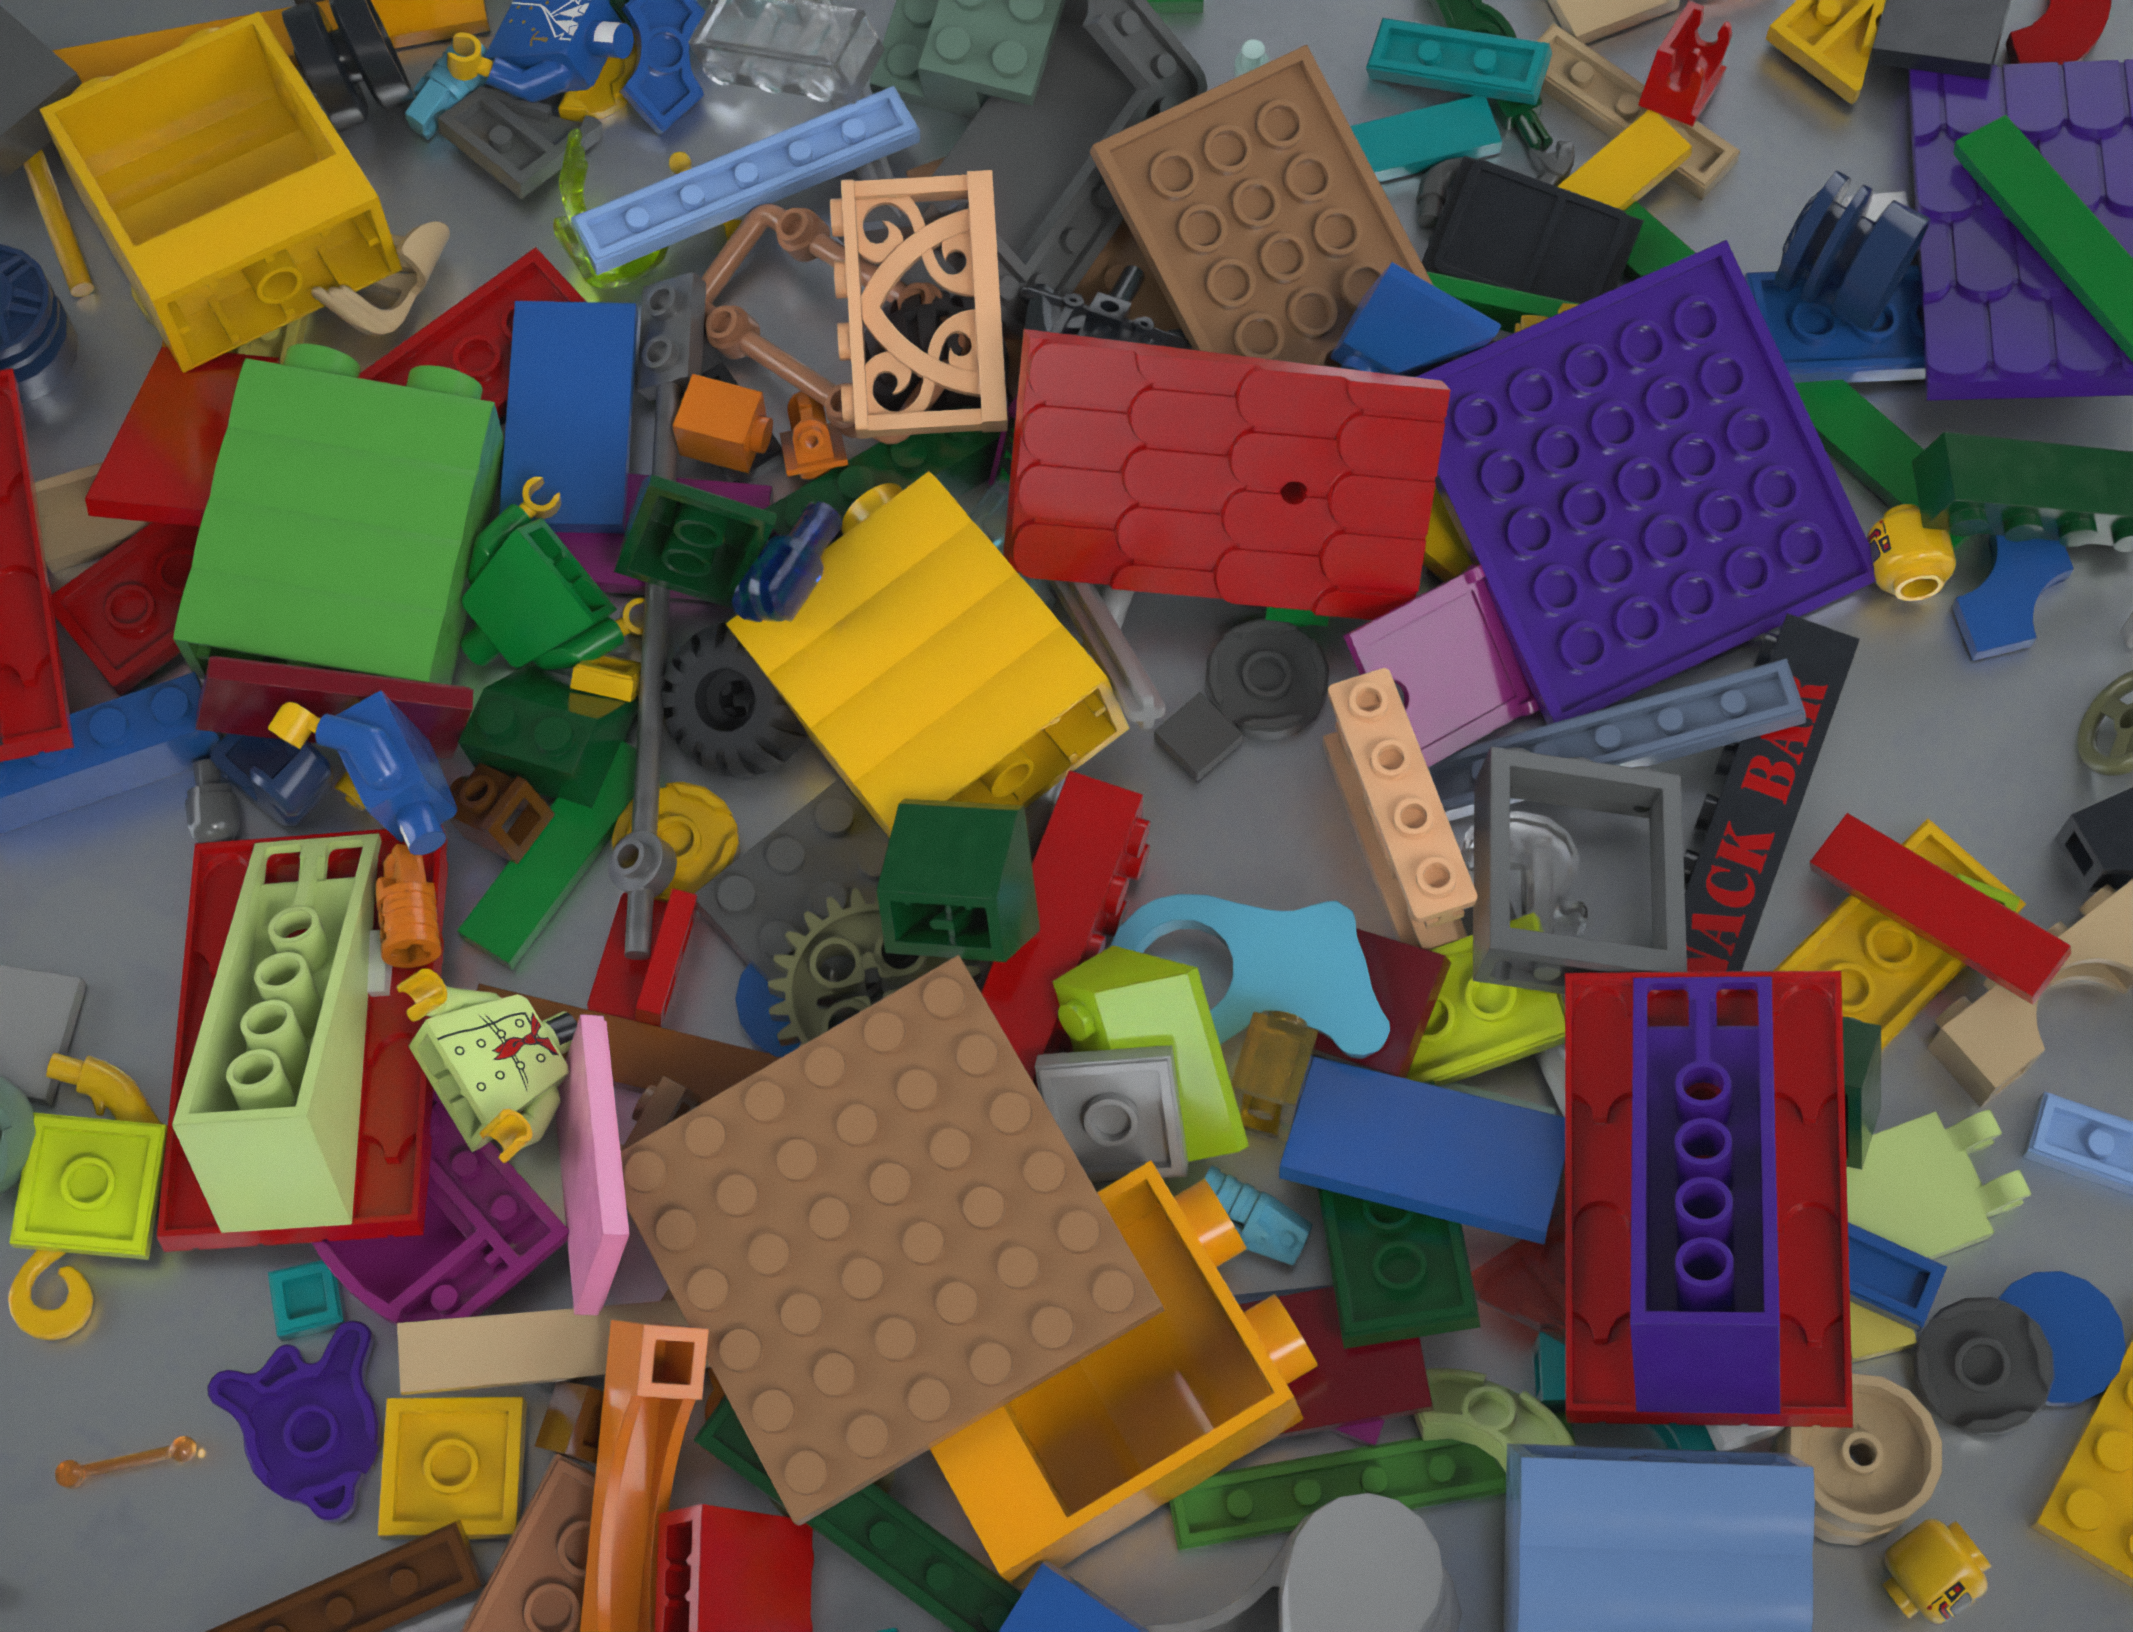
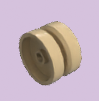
M1852 1373L1853 1428L1820 1427V1425H1813V1427H1785L1780 1435H1776L1770 1447V1452L1789 1453L1813 1467L1815 1499L1814 1536L1828 1543L1858 1546L1885 1538L1931 1498L1942 1473V1441L1930 1412L1909 1390L1882 1376ZM1850 1455L1854 1456L1855 1459L1860 1463V1465L1856 1464L1851 1459Z

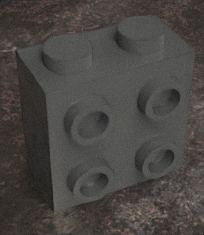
M0 5V177L5 180L53 140L39 109L70 96L82 82L78 74Z

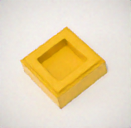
M607 654L599 659L583 660L573 667L570 688L631 702L639 695L641 662Z

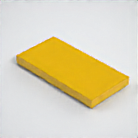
M1929 818L1901 844L1955 877L1957 874H1961L2015 895ZM1849 895L1773 971H1841L1843 1017H1852L1865 1023L1880 1025L1882 1052L1967 965L1854 896ZM2021 899L2019 900L2016 909L2017 914H2019L2026 905V903Z

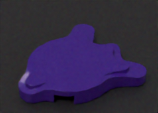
M347 1321L341 1324L336 1329L318 1362L307 1363L302 1352L296 1346L285 1344L278 1347L265 1365L256 1373L247 1374L235 1370H224L214 1375L207 1386L208 1397L212 1403L231 1414L239 1423L243 1433L244 1451L251 1469L257 1478L277 1495L286 1500L309 1507L320 1520L329 1523L340 1522L354 1512L358 1504L359 1489L376 1464L382 1447L383 1425L379 1407L372 1397L366 1381V1369L374 1346V1335L371 1329L360 1321Z

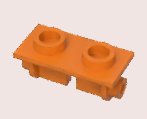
M802 391L795 393L787 404L791 431L780 433L787 477L800 474V477L803 479H817L836 467L848 465L842 433L831 423L827 424L824 406Z

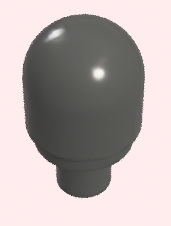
M211 759L196 761L193 763L196 786L187 791V799L185 800L189 832L197 843L232 841L236 837L240 826L236 794L232 792L231 785L221 783L220 771L215 767Z

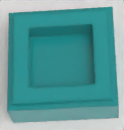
M323 1260L267 1272L276 1333L282 1342L335 1330L341 1324L348 1321L342 1283L333 1275Z

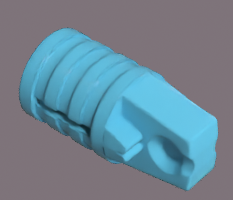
M453 40L452 44L442 53V57L438 58L432 65L433 68L428 70L413 89L416 98L405 112L410 129L427 140L439 129L438 117L480 86L484 87L486 84V77L480 74L467 81L458 80L451 75L447 67V53L451 52L461 56L454 51ZM481 44V56L484 57L488 49Z
M1212 1165L1204 1178L1227 1212L1247 1248L1246 1250L1294 1265L1310 1236L1313 1224L1272 1195L1264 1191L1261 1192L1255 1189L1254 1186L1237 1180V1177L1231 1174L1227 1175L1221 1172V1169Z

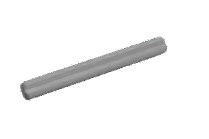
M1049 580L1096 664L1107 676L1113 693L1130 721H1136L1140 729L1153 728L1154 720L1165 715V703L1094 584Z

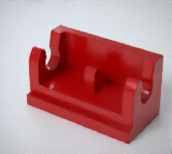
M1689 0L1657 49L1638 106L1693 127L1726 72L1727 67L1722 65L1732 38V27L1730 22L1725 21L1717 33L1718 39L1716 41H1704L1698 34V28L1703 22L1704 6Z

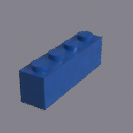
M192 672L70 714L74 748L49 753L42 751L38 752L39 755L0 762V834L193 769L194 762L211 759L210 751L224 738V734L195 730L197 708L203 687L197 674Z

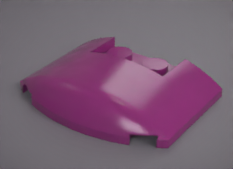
M435 1090L433 1093L430 1125L432 1149L424 1235L406 1237L388 1235V1238L328 1241V1239H325L322 1242L312 1243L329 1270L354 1297L371 1311L396 1326L397 1323L479 1316L566 1243L569 1235V1229L509 1162L503 1163L498 1158L501 1153L491 1142H488L474 1152L470 1150Z

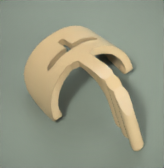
M434 221L413 228L405 236L391 234L403 269L399 272L412 274L397 272L371 284L383 290L401 293L396 303L390 309H379L373 306L346 285H340L338 288L330 287L327 291L321 287H314L311 290V295L353 328L366 335L377 336L395 331L404 322L416 296L424 289L450 237V230L446 224Z

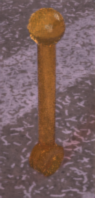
M179 1436L169 1446L84 1465L73 1460H65L57 1466L55 1479L59 1485L67 1489H75L88 1477L169 1459L184 1463L194 1458L197 1453V1445L191 1437Z

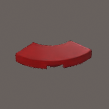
M2048 0L2046 13L2031 26L2010 32L2005 45L2011 64L2057 62L2058 65H2063V62L2083 61L2101 37L2109 18L2112 0Z

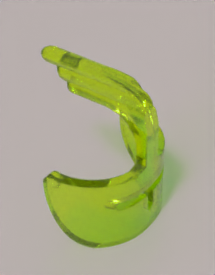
M578 128L571 130L568 134L559 180V188L562 194L561 199L569 220L571 217L587 211L584 201V185L588 171V162L585 159V149L581 145L582 131ZM560 216L555 218L553 223L554 235L585 281L597 288H614L642 278L664 260L669 248L667 246L596 275L568 218Z

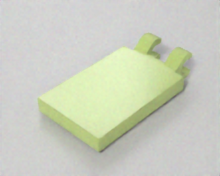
M1990 1109L1967 1117L1944 1129L1935 1111L1872 1135L1862 1170L1847 1167L1848 1222L1931 1260L1989 1239L1994 1231L1988 1217L2021 1206L2024 1203L2022 1199L2029 1197L2031 1192L2020 1170L2007 1173L1982 1185L1968 1154L1993 1145V1138L2002 1134Z

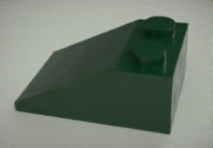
M651 474L642 481L631 508L614 572L734 609L775 525L777 514Z

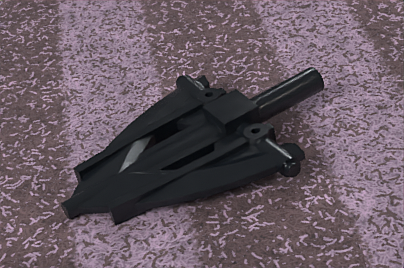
M1135 265L1126 266L1109 294L1098 292L1090 306L1083 304L1082 295L1076 293L1066 294L1063 297L1053 294L1054 290L1047 284H1036V287H1023L1020 293V299L1025 300L1024 303L1028 304L1025 329L1192 350V345L1181 329H1171L1166 332L1154 328L1152 319L1145 316L1138 317L1134 321L1129 319L1132 301L1145 280L1144 272Z

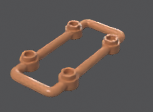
M771 203L759 205L745 216L701 277L706 282L704 328L707 331L708 341L726 358L740 359L748 356L825 406L828 421L843 435L849 438H858L855 422L843 423L841 385H853V383L834 384L760 336L758 322L741 307L735 305L716 307L712 305L767 228L777 232L779 245L799 262H809L819 258L834 268V261L845 260V246L830 237L828 225L812 210L807 208L785 210ZM860 256L861 284L866 288L878 266ZM899 280L886 298V301L891 303L896 300L898 310H900L904 300L910 296L920 294L921 304H932L935 295L942 299L943 293L935 285L927 282H916L907 285ZM947 316L940 317L942 323L947 320ZM959 334L958 343L963 347L960 356H965L970 352L972 345L968 337ZM944 359L942 361L946 364H949V360ZM923 379L919 381L899 411L908 408L917 399L921 391ZM935 385L932 400L926 411L931 409L944 391V388ZM910 435L872 438L889 445L898 444L906 440Z

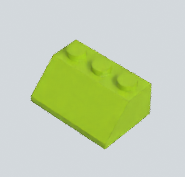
M1112 945L1052 981L1060 1005L1058 1010L1059 1020L1070 1037L1074 1052L1173 1046L1188 1162L1237 1153L1249 1146L1198 967Z

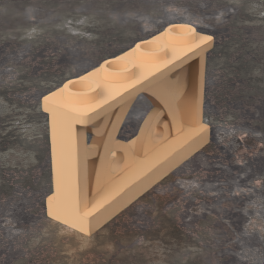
M992 170L967 171V175L854 181V179L841 180L842 198L830 199L832 236H844L845 260L834 261L836 299L848 298L849 322L837 323L840 361L851 360L853 385H841L843 423L855 422L858 439L982 430L983 433L1008 431ZM969 199V208L944 216L925 226L923 217L914 202ZM881 205H891L901 210L908 217L914 234L903 241L902 233L897 226L888 221H882L888 229V238L883 243L875 244L866 238L863 224L866 216L872 209ZM942 245L945 262L948 255L952 252L962 253L966 258L965 268L958 274H947L939 266L933 250ZM860 256L870 263L880 265L869 280L863 293ZM921 258L927 272L940 287L959 296L975 297V309L959 312L939 326L931 339L928 354L906 339L889 321L881 309L896 283ZM864 325L886 351L875 355L867 363ZM952 334H963L968 337L972 347L967 355L958 356L950 348L949 364L940 361L942 348ZM891 373L896 377L898 383L892 395L904 391L910 383L912 373L923 379L919 396L904 410L896 412L884 409L873 396L874 382L880 374ZM935 385L949 391L981 398V408L926 411L932 400Z

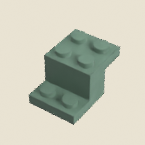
M896 0L869 83L871 91L875 94L894 86L901 99L905 102L973 119L990 95L1033 106L1066 0Z

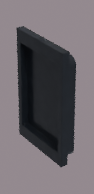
M1464 155L1457 175L1450 184L1451 190L1434 232L1428 238V247L1421 263L1428 272L1582 304L1618 288L1619 283L1624 279V270L1644 220L1627 215L1621 209L1486 160H1476Z

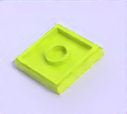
M33 1113L36 1133L29 1157L21 1173L9 1244L14 1248L149 1260L163 1176L167 1125Z

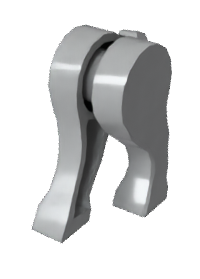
M1365 1493L1339 1497L1303 1517L1264 1574L1241 1597L1220 1611L1191 1621L1141 1626L1150 1632H1458L1462 1612L1453 1580L1446 1568L1442 1567L1439 1545L1424 1520L1398 1500Z

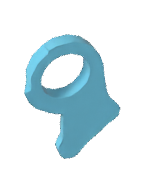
M1176 894L1157 898L1137 909L1118 927L1110 947L1114 945L1143 953L1158 937L1182 929H1198L1217 937L1230 950L1233 958L1232 982L1225 997L1210 1010L1220 1045L1244 1030L1263 1011L1273 1013L1299 1026L1327 1036L1334 1041L1342 1053L1351 1058L1363 1059L1383 1048L1390 1032L1389 1021L1381 1010L1372 989L1366 960L1357 938L1354 913L1338 901H1326L1294 911H1276L1240 904L1210 895Z

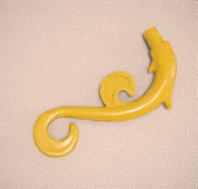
M55 1052L52 1054L46 1077L77 1085V1093L89 1095L92 1099L96 1115L103 1116L106 1108H108L115 1120L163 1124L149 1105L137 1083L122 1069L90 1055L84 1061ZM36 1250L21 1267L11 1284L8 1296L11 1316L21 1330L36 1339L55 1341L69 1338L82 1329L91 1317L94 1299L90 1285L83 1274L69 1265L59 1268L58 1275L67 1283L69 1292L66 1301L59 1308L53 1310L41 1309L33 1303L32 1287L37 1276L53 1262L65 1255L66 1252Z

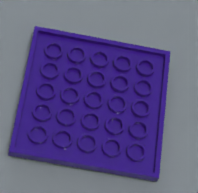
M1727 240L1416 377L1441 380L1451 390L1447 416L1444 420L1445 429L1437 477H1435L1436 487L1472 565H1482L1485 573L1483 579L1511 648L1547 725L1602 709L1766 633V631L1781 626L1787 613L1800 617L1876 582L1870 544Z

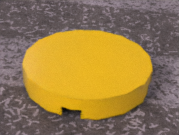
M682 781L665 783L666 787L660 788L657 836L673 847L677 858L676 872L671 883L661 894L654 897V900L665 903L669 901L672 888L692 894L697 892L736 861L741 852L738 826L725 801L706 787ZM633 799L618 817L612 835L613 850L619 841L632 831Z

